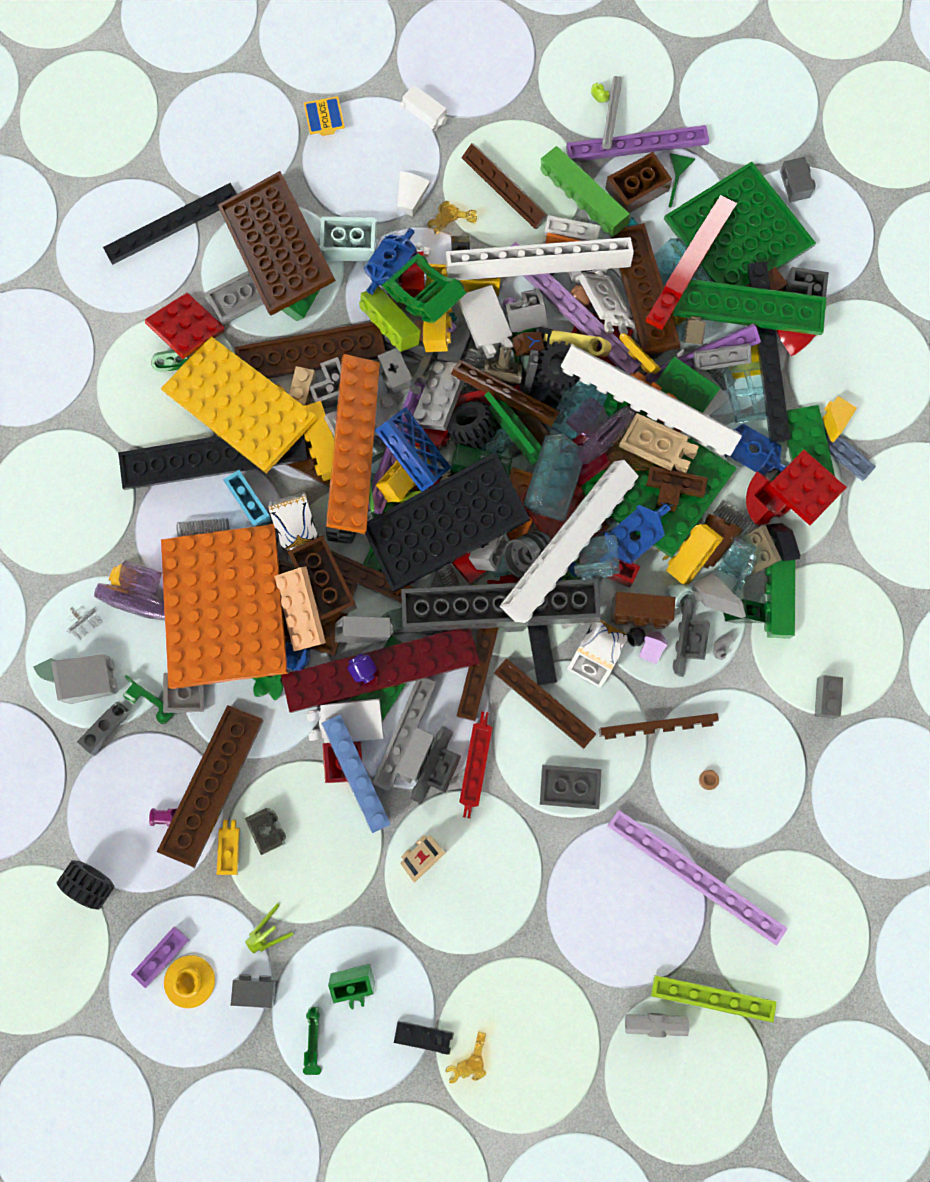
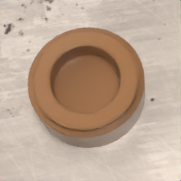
M713 770L703 771L698 778L699 785L705 790L715 789L719 784L718 774Z

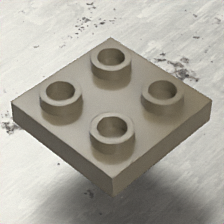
M501 347L499 359L485 358L484 372L508 384L521 383L522 363L510 361L512 349L507 347L505 355V347Z
M766 525L758 527L734 542L749 576L755 575L781 561Z

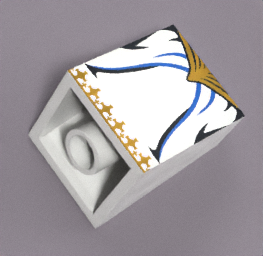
M306 491L269 502L268 508L282 550L287 549V551H290L319 537Z
M604 620L592 622L567 670L601 688L611 673L630 635L611 626Z

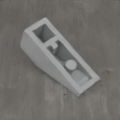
M714 573L693 583L695 589L693 595L705 607L740 618L746 617L742 601Z

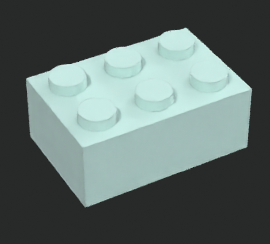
M321 217L319 248L326 261H369L377 247L376 218Z

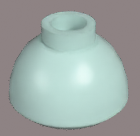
M675 583L669 585L667 588L668 596L676 597L675 609L681 608L685 598L691 599L693 594L692 587L686 584L676 585Z

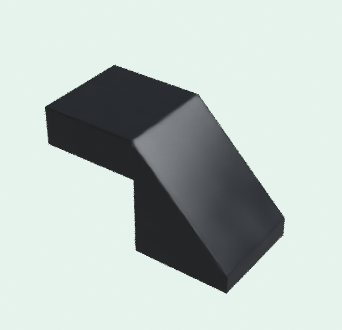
M783 523L767 524L766 528L770 536L775 539L774 545L781 560L800 559L801 555L793 530Z

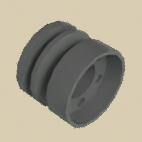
M535 530L509 541L504 549V560L509 571L516 577L522 578L550 543V537L542 531Z

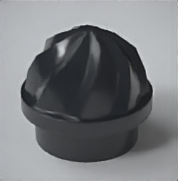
M632 628L627 633L630 635L627 641L633 647L641 646L645 641L646 633L641 628Z

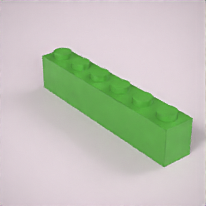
M555 146L540 158L541 172L548 176L556 187H560L569 199L572 198L581 210L588 213L592 221H596L601 225L605 233H609L614 237L629 224L630 213L559 147Z

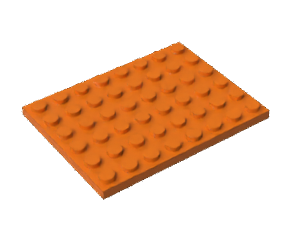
M274 524L161 539L168 688L176 689L287 674L283 609L280 589H278L275 576L279 575L280 572Z

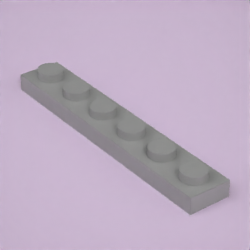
M427 678L415 682L373 779V785L389 792L391 791L398 775L396 771L415 728L419 726L437 684L436 682Z

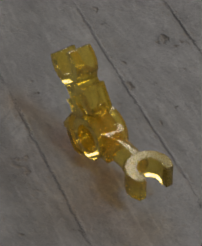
M444 201L439 205L438 211L440 213L435 216L436 219L429 220L427 225L429 229L436 225L434 234H438L442 226L446 227L451 221L458 218L466 219L470 223H476L477 211H459V208L455 205L450 204L449 201Z
M478 1031L474 1052L471 1053L468 1059L458 1062L457 1067L450 1065L445 1068L446 1073L449 1071L455 1073V1076L449 1079V1083L453 1084L460 1076L465 1079L471 1074H474L471 1079L477 1081L487 1074L486 1070L483 1069L484 1061L482 1059L483 1056H481L486 1033Z

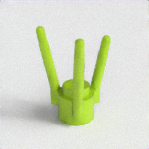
M278 903L269 911L259 925L249 933L250 937L245 940L248 949L254 954L259 950L263 952L265 949L294 935L293 932H290L266 943V937L276 927H271L263 934L259 932L279 907Z

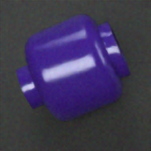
M360 653L348 661L350 664L347 669L355 682L363 681L366 684L375 678L373 674L377 671V667L369 655Z

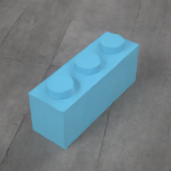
M240 470L223 479L254 527L268 525L273 521Z

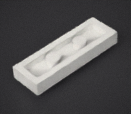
M548 215L544 235L547 236V233H553L579 241L598 240L601 225Z

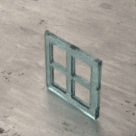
M759 362L722 367L735 423L767 419L766 411H759L756 395L763 394V387H753L750 375L751 370H760ZM744 371L748 388L735 389L732 373ZM750 396L754 413L742 414L738 397Z

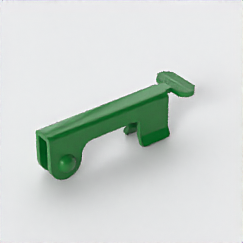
M124 676L127 681L132 683L123 694L124 698L130 703L135 704L140 696L144 697L159 708L156 714L157 721L160 724H166L175 713H163L162 700L137 684L129 676Z
M310 1007L306 1013L309 1028L308 1050L304 1052L303 1063L305 1066L303 1073L305 1075H319L321 1073V1068L317 1066L319 1007Z

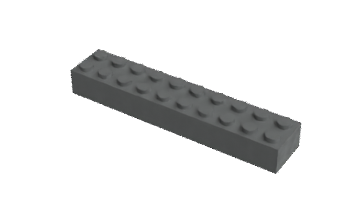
M598 579L557 581L555 588L547 593L544 597V602L533 611V616L525 623L515 622L500 607L517 583L401 589L404 632L599 622L601 614Z

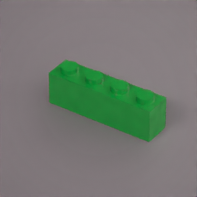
M781 560L765 569L767 583H765L764 592L767 594V602L764 605V612L767 613V620L764 623V631L767 632L768 638L790 639L795 636V560Z

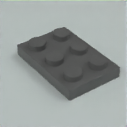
M542 765L539 805L599 810L602 769Z

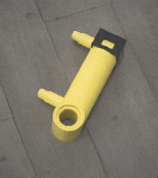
M542 327L539 329L544 348L549 344L552 345L553 342L558 341V344H560L561 341H565V345L571 343L598 357H606L611 352V343L601 337ZM602 343V349L598 352L597 345Z

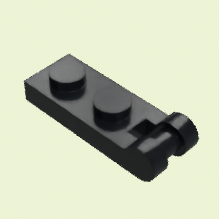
M398 1021L393 1043L450 1055V1040H453L454 1032ZM436 1037L442 1038L441 1045L435 1044Z

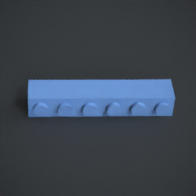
M336 715L322 722L321 725L370 831L374 833L391 825L341 715Z

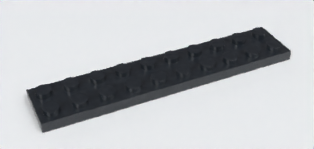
M304 433L274 466L309 461ZM219 436L118 452L122 489L124 490L229 474L237 470L241 472L260 469Z

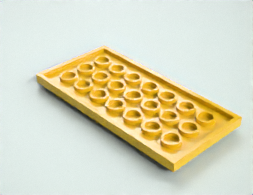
M213 337L209 338L160 388L163 393L266 474L317 419L316 415Z

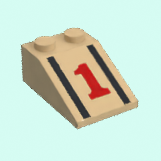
M423 835L416 842L418 846L413 851L408 849L401 856L403 860L400 864L414 883L446 853L431 835L428 837Z

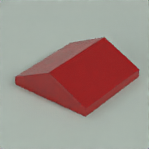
M361 741L353 742L362 761ZM322 743L325 783L348 782L331 744Z

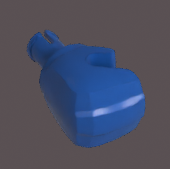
M285 641L287 668L301 671L310 662L311 649L305 648L293 651L292 644Z

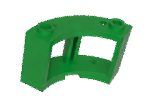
M419 253L410 258L382 284L385 290L398 303L401 302L407 306L406 310L415 317L422 316L423 321L428 323H435L466 294L464 285L459 280L445 277L428 264L427 259ZM414 263L433 280L415 298L405 292L395 281Z

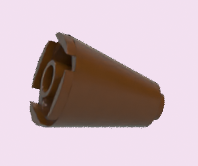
M712 514L707 515L705 524L724 539L703 567L706 569L717 564L742 532L740 527Z

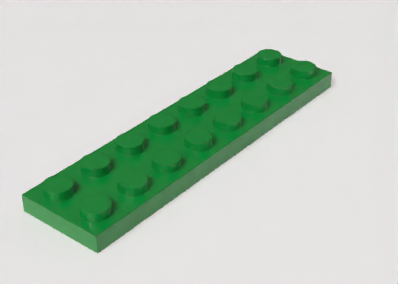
M691 280L675 307L673 316L686 318L691 316L702 317V320L746 326L755 324L756 327L822 335L824 332L827 297Z

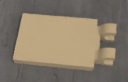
M638 413L635 415L619 445L620 448L667 470L672 471L673 467H675L679 472L683 473L687 472L690 461L681 459L683 454L685 453L686 456L694 459L699 446L687 442L688 436Z

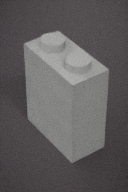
M343 616L335 623V642L382 643L392 635L393 625L390 623V618Z
M415 728L396 771L400 775L399 779L410 784L412 780L417 781L434 743V735Z

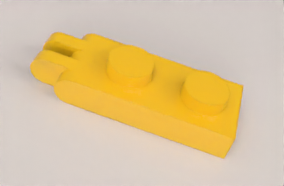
M624 333L620 335V340L630 350L628 354L634 360L638 359L642 363L640 366L645 372L657 374L661 370L629 335Z
M223 820V828H219L216 875H238L240 828H236V820H231V828H228V820Z

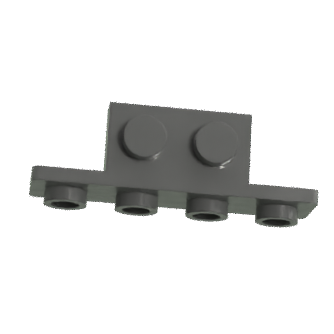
M685 598V602L681 606L682 622L678 625L680 635L679 641L675 645L677 655L673 661V671L679 677L684 676L686 659L705 660L710 628L709 621L692 620L694 602L690 598Z
M442 726L437 732L436 740L428 753L424 767L420 771L417 784L412 789L410 799L420 804L423 803L430 786L446 793L461 759V755L446 749L453 734V731L447 727Z

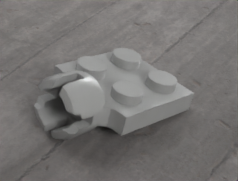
M163 673V713L204 712V685L170 689L168 688V673Z

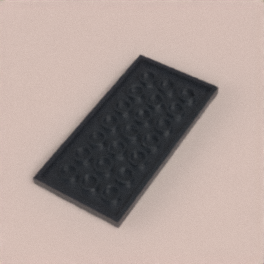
M495 452L367 521L365 535L392 592L395 593L531 521L498 454Z

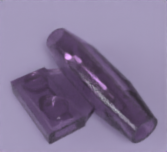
M590 396L566 420L565 423L576 433L588 437L577 453L581 462L589 464L604 454L625 433L636 415L630 406L626 405L608 417L604 410L605 408Z
M124 561L118 579L120 586L104 583L97 584L94 598L131 614L165 621L164 602L152 596L158 590L162 572Z

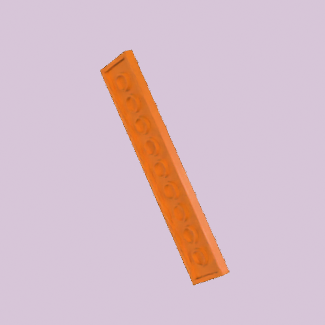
M347 354L343 355L341 363L326 527L364 534L367 528L380 362Z

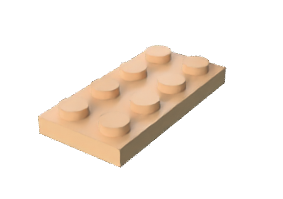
M307 567L297 568L276 575L275 580L278 589H280L281 604L293 651L326 643Z

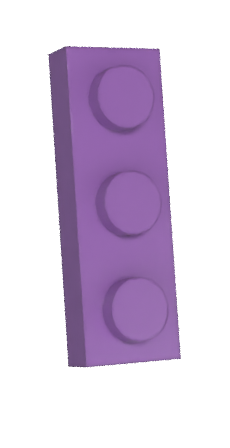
M174 926L131 975L144 988H147L189 942V939Z

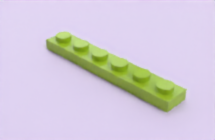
M654 975L650 994L652 997L774 1023L777 1002L770 999Z

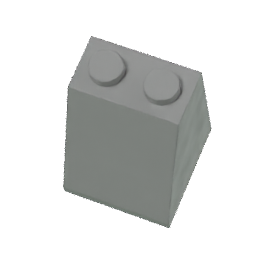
M105 654L51 662L58 701L75 704L116 694L115 689H117L118 685L112 672L114 670V662L112 658L110 659Z

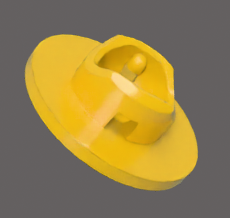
M187 955L175 960L168 967L164 976V990L168 999L181 1008L189 1009L200 1006L208 1000L215 986V974L211 965L205 959L195 955Z

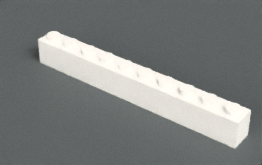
M630 237L446 251V271L448 278L470 280L623 268L631 266L634 251Z
M573 344L561 364V367L564 368V373L570 376L575 374L580 377L579 380L587 385H590V383L596 385L598 391L607 394V392L613 394L615 400L621 403L624 401L630 403L632 409L638 412L641 410L647 412L649 418L655 421L657 419L664 421L666 427L673 430L676 427L681 430V434L689 438L691 436L698 439L697 442L704 447L708 445L714 447V451L719 455L724 456L727 454L730 456L742 437L736 430Z
M625 460L614 461L502 602L500 607L515 622L525 623L531 619L533 611L544 602V597L547 593L555 588L558 579L568 571V566L579 557V552L582 548L590 543V538L601 529L603 521L611 516L614 507L624 499V494L635 485L638 475Z

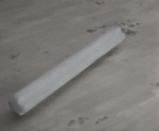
M614 76L612 80L602 141L603 149L609 150L612 147L622 83L621 76Z

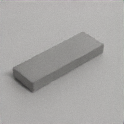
M749 343L693 352L695 371L751 363V344Z

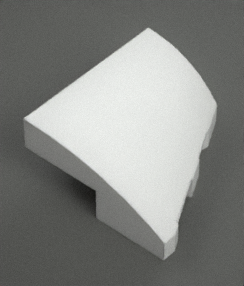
M401 171L399 174L397 209L413 217L422 203L421 199L429 188L430 181Z

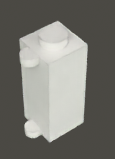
M413 85L403 96L400 107L407 109L430 126V129L436 131L446 123L447 108L417 86Z

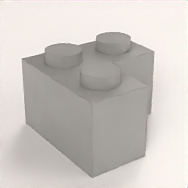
M539 288L521 292L522 301L506 304L511 332H522L531 328L538 329L548 325L545 304Z
M338 357L320 363L326 380L309 386L314 401H321L323 409L338 404L341 364Z

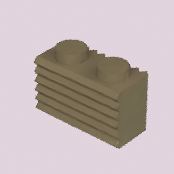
M693 316L688 318V320H684L682 325L684 328H682L683 332H681L682 339L680 341L703 345L706 322L702 321V317Z

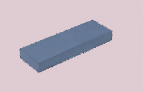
M840 435L834 443L830 441L829 436L826 437L830 454L861 481H864L876 468L873 463Z

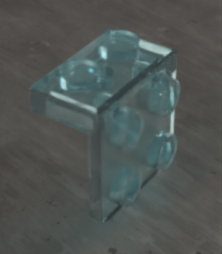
M615 535L590 538V543L579 552L580 566H574L575 574L582 579H593L595 576L611 577L613 576L612 574L620 573L617 537Z
M737 537L734 538L718 567V570L735 578L731 590L734 594L737 589L741 590L744 586L745 577L751 574L754 568L753 564L757 558V555H755L756 546Z

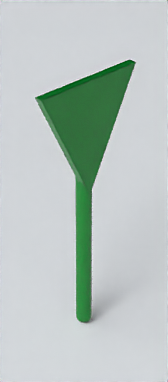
M669 153L676 175L669 208L673 204L679 176L695 161L694 158Z

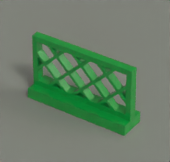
M488 391L484 396L491 403L489 408L494 418L531 465L535 466L548 454L511 407L499 399L496 400Z

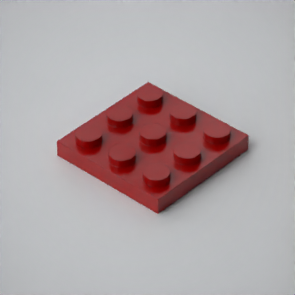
M189 293L183 294L145 319V324L182 359L197 351L209 338H216L225 332V327Z
M805 450L767 486L769 490L810 526L847 488Z

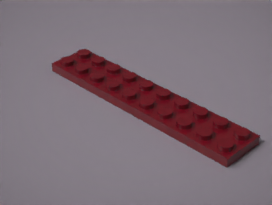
M455 629L363 653V655H369L377 667V671L373 674L375 678L366 684L363 681L355 682L347 669L350 664L348 661L355 656L305 668L301 671L282 674L281 677L289 713L317 707L321 704L332 703L479 665L480 662L471 629Z

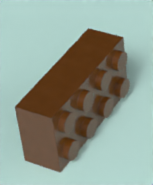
M323 535L288 551L295 569L307 567L322 625L357 609L355 601Z

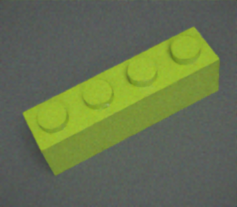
M380 286L377 287L373 295L367 291L361 293L359 302L361 311L365 312L371 322L375 323L393 346L402 352L419 345V328Z

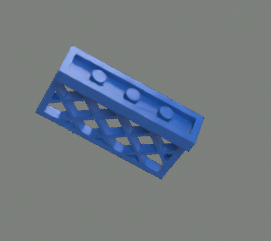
M404 407L375 429L376 433L421 492L433 485L451 468L407 407ZM402 414L406 417L408 423L403 421ZM403 427L408 428L409 434L404 433ZM414 431L418 433L419 438L414 436ZM415 442L420 444V449L415 448ZM425 446L430 449L431 453L426 452ZM427 458L431 459L432 465L427 463ZM437 461L444 469L437 467Z

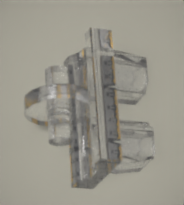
M83 605L79 609L72 606L70 608L72 614L67 619L72 622L77 618L78 621L66 631L69 634L73 633L74 636L81 640L89 633L82 626L86 621L94 628L103 622L97 613L99 610L94 607L82 616L81 614L86 611V608Z

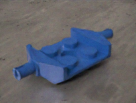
M408 228L404 236L393 234L385 236L364 267L365 274L372 281L366 289L369 294L373 295L378 286H382L413 255L417 254L416 247L410 241L415 233L413 229ZM394 255L391 259H385L386 256Z
M745 424L734 429L742 437L730 456L725 454V458L728 456L764 476L774 469L782 472L787 467L780 460L782 451L780 444L777 442L770 443L768 437ZM749 446H757L758 452L752 453L749 450Z
M665 503L654 512L638 505V509L609 533H605L609 550L599 561L605 566L612 558H617L625 563L632 564L665 536L661 520L662 516L671 510L670 507ZM634 531L641 533V537L637 541L630 539V535Z

